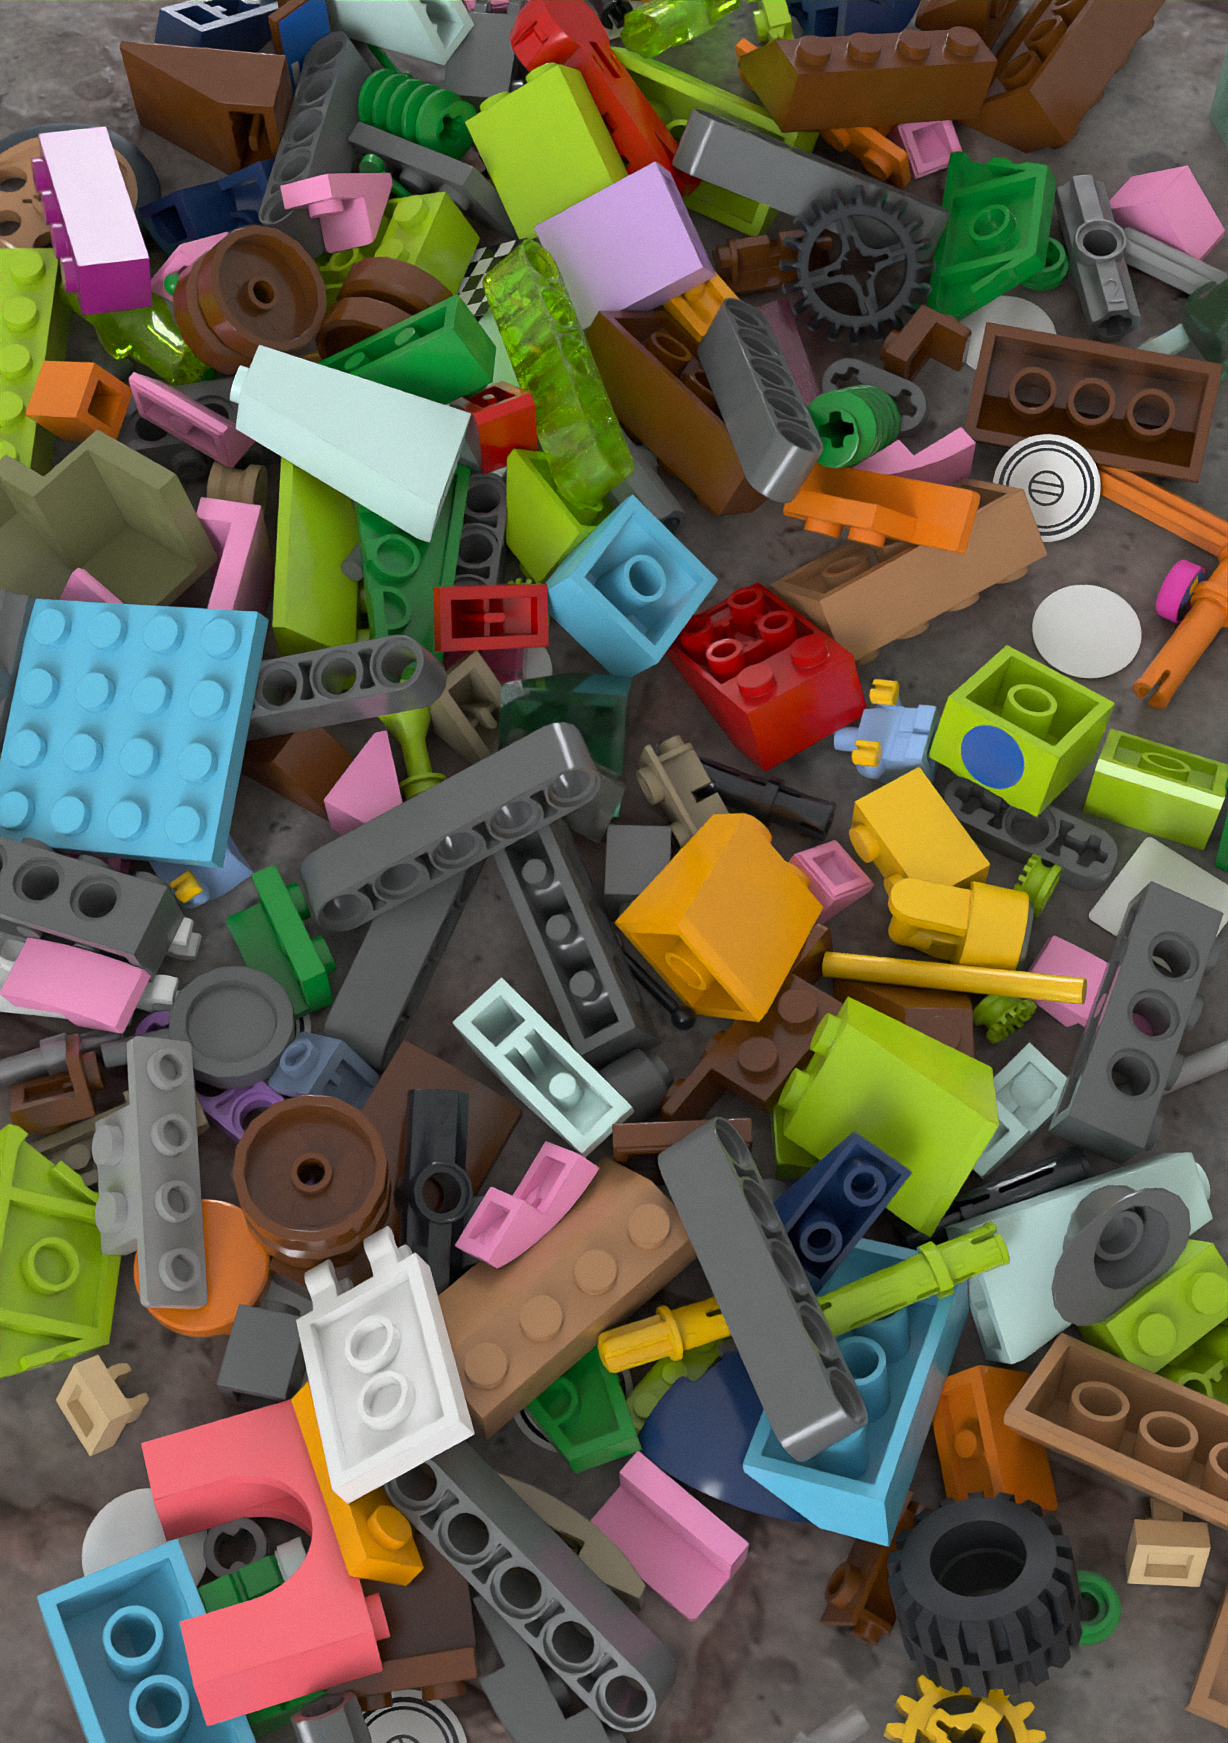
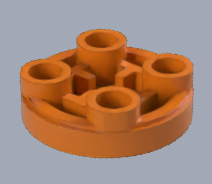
M203 1199L202 1216L208 1295L207 1304L198 1309L146 1308L162 1326L181 1335L190 1337L230 1335L239 1304L259 1308L260 1302L266 1298L272 1281V1276L268 1269L272 1255L268 1254L249 1232L241 1208L224 1201ZM137 1250L134 1260V1280L140 1296Z

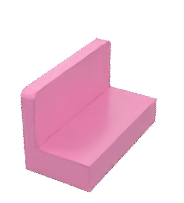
M637 1451L619 1472L620 1486L590 1522L598 1527L619 1548L633 1565L644 1584L686 1620L695 1622L746 1561L749 1543L642 1453Z

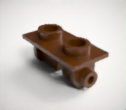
M800 229L779 232L778 239L769 240L768 234L734 240L733 237L726 238L725 245L716 246V250H712L717 274L736 296L782 288V285L786 282L798 280L796 270L783 271L779 269V262L781 260L797 261L798 250L786 248L782 244L783 240L788 236L802 242L806 233ZM824 229L815 240L809 256V272L831 264L827 250L832 249L830 230ZM830 271L827 273V276H834V272Z
M908 1490L890 1547L856 1538L846 1562L841 1563L835 1569L827 1583L825 1599L828 1601V1604L820 1622L825 1625L854 1626L851 1634L873 1646H878L882 1635H891L897 1615L887 1580L889 1577L887 1576L889 1573L887 1567L889 1553L897 1551L895 1539L902 1529L915 1528L913 1523L915 1516L923 1510L933 1513L927 1506L910 1500L913 1494L912 1491Z

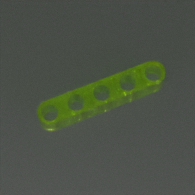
M526 239L483 277V289L521 389L532 394L535 404L537 435L554 481L568 502L581 510H588L634 473V463L559 267L551 254L541 244L534 240Z

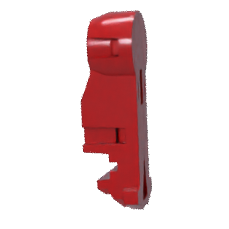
M529 0L519 11L509 35L511 47L520 62L529 72L552 62L580 70L623 164L626 161L630 163L626 167L628 175L656 161L671 173L681 198L687 193L690 195L700 186L702 179L672 165L678 147L677 142L611 49L607 32L594 11L583 0Z

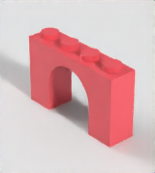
M291 1399L141 1443L153 1501L166 1541L204 1531L244 1517L281 1519L298 1526L312 1539L309 1551L301 1566L285 1583L261 1597L180 1622L193 1686L207 1726L383 1671L376 1641L389 1638L390 1633L379 1593L364 1597L360 1579L363 1578L352 1577L348 1574Z

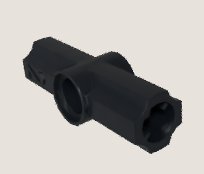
M412 1089L407 1091L403 1174L397 1181L394 1191L395 1207L401 1216L399 1247L407 1244L413 1254L417 1253L430 1266L436 1292L439 1296L461 1277L462 1251L455 1247V1244L463 1233V1216L470 1208L473 1198L472 1182L466 1173L469 1093L447 1089ZM428 1177L437 1180L443 1189L444 1200L438 1212H433L429 1209L423 1200L422 1189Z

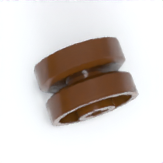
M251 225L233 230L212 249L199 256L180 274L173 293L174 319L185 344L202 363L223 375L231 376L236 375L240 365L250 368L259 345L289 355L305 346L320 331L327 310L325 284L312 257L298 241L278 229L259 225Z
M367 257L352 265L338 293L337 302L331 305L322 322L320 331L315 338L319 356L324 360L454 295L433 275L410 263L389 257Z
M304 1094L276 1102L251 1121L236 1146L232 1177L249 1232L268 1254L293 1267L314 1268L328 1259L333 1263V1266L351 1261L365 1250L364 1239L381 1230L389 1217L392 1185L388 1159L380 1133L360 1109L336 1097ZM311 1181L314 1185H306L305 1183Z

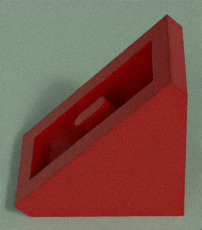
M500 381L487 386L482 392L471 398L461 397L449 403L450 407L471 413L465 439L483 475L507 467V457L514 448L538 451L535 404L531 392L505 381Z
M547 584L451 585L433 588L435 652L549 647Z

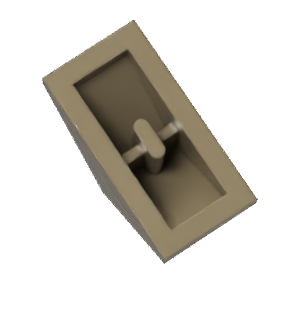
M477 650L467 652L446 671V687L441 697L432 705H429L434 733L471 765L533 733L529 724Z

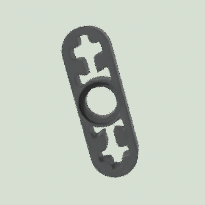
M959 776L953 779L947 786L944 801L975 843L1022 865H1027L1029 858L1035 853L1042 857L1041 861L1045 867L1051 868L1055 864L1063 867L1059 882L1078 890H1096L1104 886L1111 878L1118 858V848L1113 837L1105 830L1050 805L1038 817H1035L1025 810L1009 805L1003 798L975 782ZM971 797H976L982 800L981 808H976L972 815L961 811L962 803H967ZM1000 808H1004L1006 812L1004 813L999 830L992 826L994 818L997 819ZM1031 819L1044 827L1047 837L1037 844H1025L1015 838L1011 827L1019 820ZM1058 834H1061L1066 839L1064 845H1061L1059 855L1055 856L1051 853L1055 847ZM1086 849L1097 853L1096 860L1090 863L1088 868L1077 864L1078 855L1081 856Z

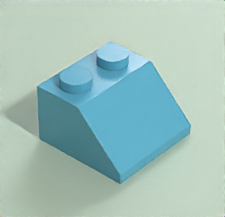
M632 494L562 561L545 583L548 585V614L621 683L660 661L718 579Z

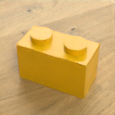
M920 767L855 801L852 826L849 830L851 843L859 857L866 863L873 861L884 876V887L888 897L893 886L898 881L906 878H917L967 889L971 881L986 884L991 864Z

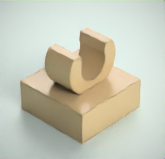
M99 1355L74 1364L56 1398V1402L89 1456L113 1447L125 1425L137 1420L150 1400L147 1393L139 1394L134 1398H125L119 1387L125 1384L132 1369L127 1363H118L107 1369Z
M1151 1496L1152 1517L1146 1516L1145 1520L1134 1519L1125 1555L1127 1583L1200 1587L1211 1549L1208 1523L1183 1522V1510Z

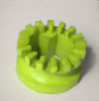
M1033 853L1027 865L1023 868V873L1027 876L1025 877L1020 874L1018 878L1023 884L1017 882L1013 889L1028 893L1029 900L1033 901V917L1038 918L1045 909L1059 882L1063 867L1057 864L1051 868L1045 867L1041 861L1042 857Z
M988 995L974 1009L973 1023L977 1026L985 1025L988 1028L986 1038L992 1044H997L1001 1040L1007 1039L1009 1033L1012 1035L1016 1032L1012 1027L1016 1024L1021 1028L1024 1025L1022 1021H1028L1031 1018L1030 1015L1036 1011L1037 1006L1031 999L1022 1000L1016 997Z

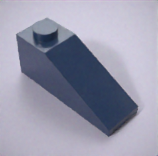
M187 0L160 8L154 43L257 53L272 39L268 16L279 9L277 0Z

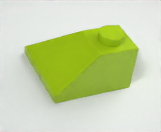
M515 448L508 455L506 544L521 562L519 567L522 573L528 579H532L534 584L537 581L545 584L562 561L615 509L602 492L590 490L584 485L579 473V461L575 456Z

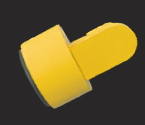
M917 878L902 879L893 886L888 898V907L893 915L889 924L888 934L894 943L918 949L936 958L949 960L950 964L1021 971L1029 945L1034 910L1033 901L1029 900L1027 892L971 881L968 888L963 889Z

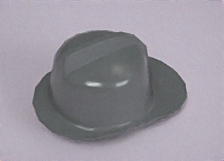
M1107 1185L1092 1191L1079 1202L1070 1217L1067 1233L1064 1236L1063 1253L1055 1267L1051 1287L1054 1307L1063 1320L1078 1326L1097 1324L1116 1312L1145 1286L1157 1280L1174 1266L1186 1248L1191 1231L1190 1213L1181 1197L1164 1188H1144L1137 1191L1126 1185Z

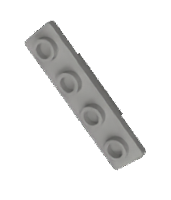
M136 1036L126 1044L130 1105L95 1122L96 1132L92 1140V1156L98 1168L99 1199L95 1208V1222L101 1232L102 1254L128 1255L138 1250L140 1302L144 1307L198 1309L207 1304L208 1295L192 1046L187 1041Z

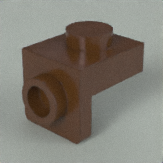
M922 304L902 331L895 328L885 340L879 357L880 360L884 361L883 370L912 382L927 361L932 358L956 371H960L967 361L972 332L956 318L948 314H941Z
M79 1033L66 1036L65 1059L68 1067L67 1072L11 1085L10 1116L13 1125L19 1126L26 1133L35 1132L38 1135H50L68 1128L74 1121L96 1116V1091L106 1088L104 1074L97 1051L85 1053Z

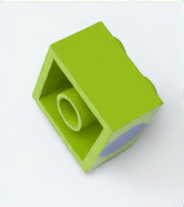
M1006 645L948 697L928 757L950 768L957 776L969 779L1000 796L1009 805L1038 817L1093 761L1115 703Z

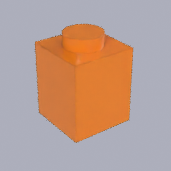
M44 361L25 415L64 441L84 442L97 429L117 440L132 397V391L129 386L96 363Z

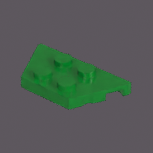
M956 151L950 153L942 207L949 210L951 215L935 250L933 261L936 263V269L931 273L930 286L932 290L927 298V307L941 314H948L961 321L1045 268L1057 182L1048 165L1031 162L1015 164L1010 159L993 156L987 164L972 162L966 152Z

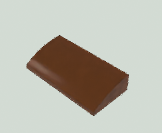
M405 1040L400 1044L361 1110L379 1131L388 1159L392 1193L389 1217L383 1228L388 1226L392 1230L397 1248H399L401 1216L395 1207L394 1191L397 1181L403 1174L407 1091L412 1089H447L469 1093L466 1173L472 1182L473 1197L477 1196L522 1117V1110L489 1087L444 1060ZM428 1177L422 1189L423 1200L429 1209L433 1212H438L444 1200L443 1189L437 1180ZM365 1250L351 1261L334 1265L338 1282L348 1277L354 1287L373 1277L371 1264ZM273 1257L268 1265V1269L274 1282L312 1302L304 1278L305 1272L312 1268L293 1267Z

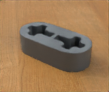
M853 358L837 360L828 367L823 375L821 383L823 394L839 390L836 386L839 379L849 381L853 374H857L859 384L878 387L887 392L895 403H901L905 396H910V403L916 413L913 418L905 415L901 418L900 433L897 438L912 437L919 433L927 424L930 413L928 401L920 387L911 381Z

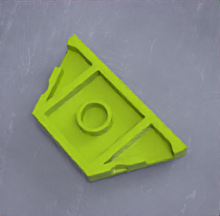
M8 1124L0 1130V1379L98 1351L107 1346L110 1341L121 1255L102 1254L101 1232L95 1222V1208L99 1199V1193L91 1191L84 1184L82 1177L60 1160L54 1165L24 1141L28 1133L19 1126Z

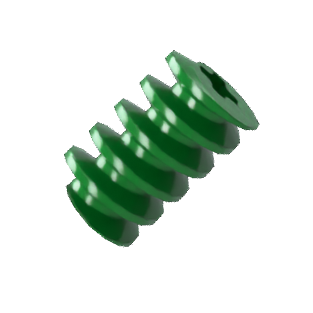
M388 68L376 70L368 76L361 87L358 98V117L360 122L456 160L464 157L472 146L473 138L465 122L476 115L475 107L467 101H462L457 93L431 83L428 84L403 73H397Z
M859 384L819 395L807 406L824 447L817 463L824 467L840 469L865 461L894 443L900 433L901 417L897 404L887 392L876 386ZM849 422L853 423L854 428H850Z

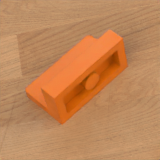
M977 1365L946 1378L932 1423L947 1498L953 1497L955 1502L968 1499V1493L982 1491L985 1498H995L999 1492L1014 1494L1017 1504H1021L1028 1499L1042 1507L1043 1514L1058 1509L1046 1447L1018 1435L1003 1423L1005 1411L1029 1379V1373Z

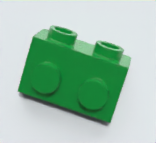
M276 865L251 874L260 903L232 914L226 919L228 929L246 967L267 973L284 987L293 1006L295 1020L333 1004L334 999L327 974L336 971L337 968L323 936L319 935L310 939L302 921L311 918V913L297 882L285 886Z

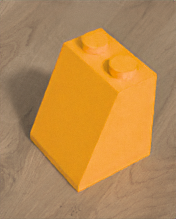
M746 813L713 814L614 923L681 1001L695 1011L696 1015L759 1022L773 1003L818 919L823 906L809 891L811 884L807 876L798 867L785 861L771 845L772 836L769 830L758 819Z

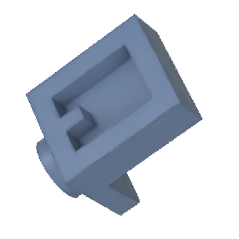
M301 1032L283 1052L280 1064L269 1079L268 1085L277 1093L291 1097L304 1094L336 1097L362 1110L381 1077L343 1040Z

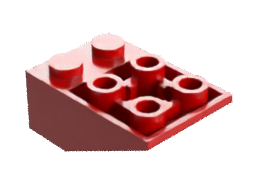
M759 582L749 587L740 588L731 593L724 601L698 615H692L666 651L667 656L732 744L764 772L861 718L864 709H867L853 654Z

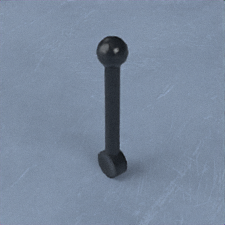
M614 932L633 977L671 1014V1022L675 1028L679 1030L691 1029L697 1018L695 1011L687 1005H679L624 950L622 938Z

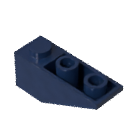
M856 1131L849 1134L773 1202L815 1296L912 1174L910 1169Z

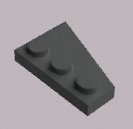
M362 122L357 123L348 141L363 156L367 154L378 156L383 161V170L391 173V177L399 180L419 195L446 191L463 215L513 241L519 240L497 190L474 166Z

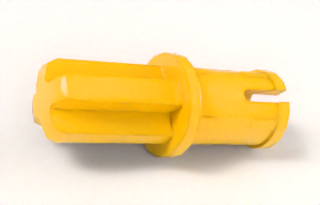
M712 1297L671 1311L666 1305L660 1306L656 1309L655 1316L602 1332L597 1337V1344L603 1365L610 1373H618L667 1356L676 1362L683 1358V1351L723 1338H732V1335L716 1298Z

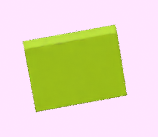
M1110 728L1082 812L1204 851L1225 799L1228 764Z

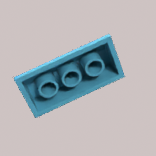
M861 1238L816 1297L825 1295L846 1284L916 1255L918 1251ZM968 1280L954 1286V1294L938 1299L936 1295H933L835 1338L866 1406L868 1422L865 1427L810 1460L799 1462L787 1453L778 1441L763 1410L743 1461L744 1472L817 1527L890 1547L969 1312Z
M178 1539L37 1596L42 1619L87 1743H256L246 1715L210 1726L206 1725L193 1686L180 1626L181 1621L206 1614Z

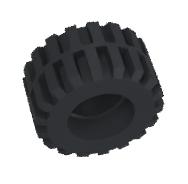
M983 1491L968 1493V1499L955 1502L953 1497L939 1501V1509L933 1513L923 1510L913 1518L915 1528L902 1529L895 1539L897 1551L889 1553L887 1563L890 1575L887 1580L904 1647L910 1660H916L919 1672L929 1680L939 1676L942 1688L957 1693L964 1686L970 1688L972 1697L988 1698L990 1690L1003 1689L1004 1696L1021 1693L1020 1684L1030 1681L1035 1686H1038L1048 1680V1668L1050 1666L1062 1669L1071 1658L1069 1646L1079 1645L1083 1634L1081 1621L1084 1620V1609L1072 1547L1068 1536L1063 1535L1060 1522L1053 1515L1043 1516L1042 1507L1028 1499L1021 1504H1017L1014 1494L999 1492L995 1498H985ZM993 1588L1003 1589L1002 1591L987 1596L968 1597L969 1595L981 1590Z

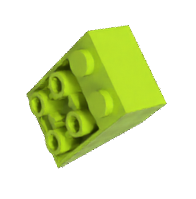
M446 191L388 199L376 238L372 243L335 253H328L325 250L314 259L325 284L326 313H328L331 305L337 302L338 293L352 265L367 257H389L410 263L433 275L453 295H456L480 237Z
M1188 1239L1186 1248L1174 1266L1157 1280L1145 1286L1116 1312L1097 1324L1076 1325L1087 1344L1228 1405V1267L1213 1243Z

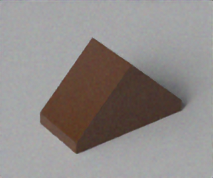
M323 727L247 741L240 773L329 822L324 799L354 761V758Z

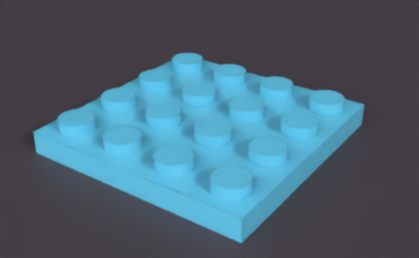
M35 599L24 640L0 758V837L20 843L23 838H33L47 844L57 853L85 854L99 857L223 868L269 620L255 611Z

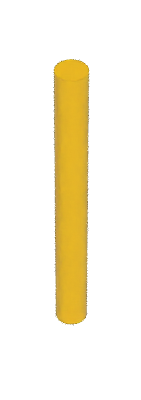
M826 951L822 963L823 976L828 978L1082 1005L1085 1003L1087 994V979L1082 977Z

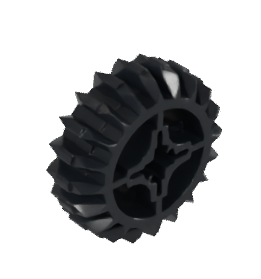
M856 185L854 187L853 204L847 205L844 203L841 190L839 188L833 189L831 191V200L835 207L834 209L827 212L822 202L814 199L810 202V207L818 219L811 224L804 217L797 215L793 220L794 225L806 233L802 242L788 236L783 240V246L788 249L798 250L797 261L781 260L779 262V269L783 271L796 270L798 280L783 284L782 291L784 294H789L801 289L804 298L791 307L792 312L798 315L811 306L816 313L808 321L807 328L812 332L819 328L824 318L832 322L827 333L829 341L836 342L840 335L841 326L850 327V344L859 345L861 341L860 327L869 326L873 341L880 342L883 340L880 322L887 319L893 330L897 328L902 331L904 325L902 320L896 315V312L903 307L909 314L914 315L919 309L918 304L908 299L912 290L924 295L931 293L932 287L927 283L916 281L918 271L932 272L936 269L934 261L918 262L917 251L927 250L933 246L932 238H922L916 242L913 241L910 233L919 229L924 224L923 219L917 216L905 225L898 219L908 206L904 199L899 200L891 212L883 209L888 194L885 189H878L874 196L873 205L864 204L865 188L863 185ZM852 216L869 217L883 223L894 233L899 243L881 249L867 247L862 243L855 229ZM835 221L841 248L838 258L828 266L809 272V256L815 240L828 225ZM848 235L851 237L854 249L857 248L861 257L870 256L874 258L883 254L886 255V259L873 263L872 271H866L870 275L863 281L867 292L866 296L863 295L861 285L857 283L853 275L844 276L843 274H838L832 277L827 276V273L841 268L842 260L849 261L844 256L850 251L847 240ZM904 260V275L899 289L892 299L879 309L874 291V280L877 273L888 265ZM837 282L847 284L855 293L862 315H846L834 311L822 302L814 289Z

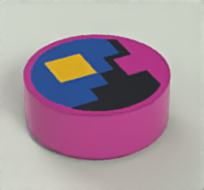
M1186 560L1178 561L1169 571L1159 591L1155 606L1157 615L1176 624L1181 623L1182 619L1192 608L1190 600L1193 595V589L1199 582L1204 581L1205 569Z

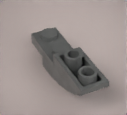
M482 1595L473 1599L483 1625L504 1665L501 1669L480 1679L479 1682L503 1728L514 1743H627L620 1730L613 1729L605 1722L601 1723L597 1714L590 1707L565 1720L561 1711L572 1706L573 1702L561 1677L550 1666L543 1670L540 1669L528 1643Z

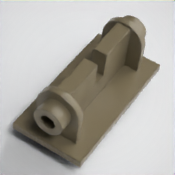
M679 735L667 739L657 747L661 753L658 757L650 744L645 746L637 763L640 770L636 771V779L643 795L651 805L659 803L670 822L667 826H671V846L676 854L713 814H729L718 792L698 803L694 799L692 793L710 785L711 780L695 753L692 744H684Z

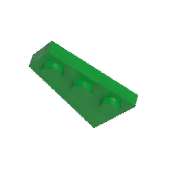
M598 1344L524 1408L525 1412L574 1474L642 1450L617 1373H610L603 1365L599 1355Z

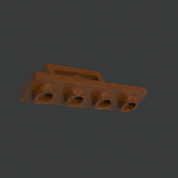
M817 923L810 931L768 1012L759 1022L736 1019L727 1031L721 1030L710 1039L704 1049L702 1061L686 1079H678L666 1092L661 1104L660 1114L662 1122L702 1120L726 1090H729L768 1115L779 1101L782 1089L795 1068L804 1071L813 1058L815 1052L810 1050V1044L823 1017L827 1013L837 1016L843 1005L840 1001L814 987L815 983L823 975L822 963L826 951L833 952L831 929L821 923Z

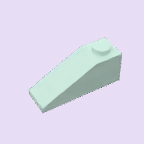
M502 977L452 1022L472 1052L493 1074L583 1157H587L612 1133V1124H622L635 1112L632 1106Z

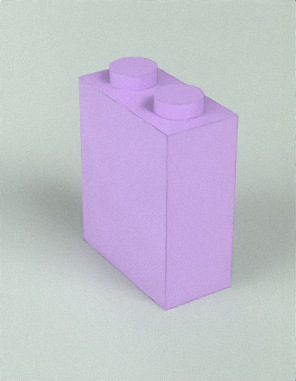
M656 161L534 227L541 245L535 248L537 258L547 276L551 279L556 277L564 294L562 298L558 299L561 312L573 330L579 328L580 332L584 334L588 331L599 311H650L716 277L671 173Z

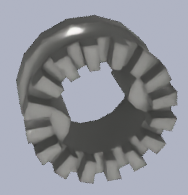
M244 1517L209 1530L203 1544V1557L208 1569L217 1579L227 1574L236 1573L238 1569L246 1566V1564L240 1561L233 1563L230 1569L220 1565L218 1550L222 1547V1542L228 1538L237 1542L246 1533L255 1539L256 1552L249 1564L271 1555V1546L267 1536L253 1520Z

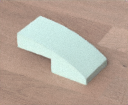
M1030 1042L994 1077L999 1126L972 1169L981 1179L988 1176L1028 1142L1053 1118L1067 1077Z

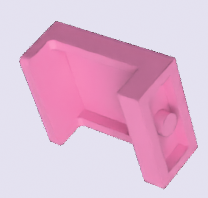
M201 497L196 514L219 558L209 568L214 586L207 609L255 611L265 616L275 579V565L261 505Z

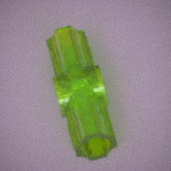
M651 0L624 15L625 23L620 36L628 52H635L645 60L662 53L670 47L679 46L716 27L715 21L738 9L740 2L739 0Z
M63 281L60 283V301L96 327L101 344L113 358L125 360L134 356L171 385L175 386L200 382L204 373L210 368L202 363L185 344L178 326L173 323L169 307L158 294L152 292L153 307L82 315L76 292L66 293Z

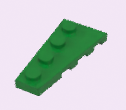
M457 465L430 543L417 539L354 501L371 640L392 635H406L415 639L443 663L444 652H435L433 588L454 585L471 467ZM417 661L410 663L403 670L401 679L408 680L413 676L417 668Z

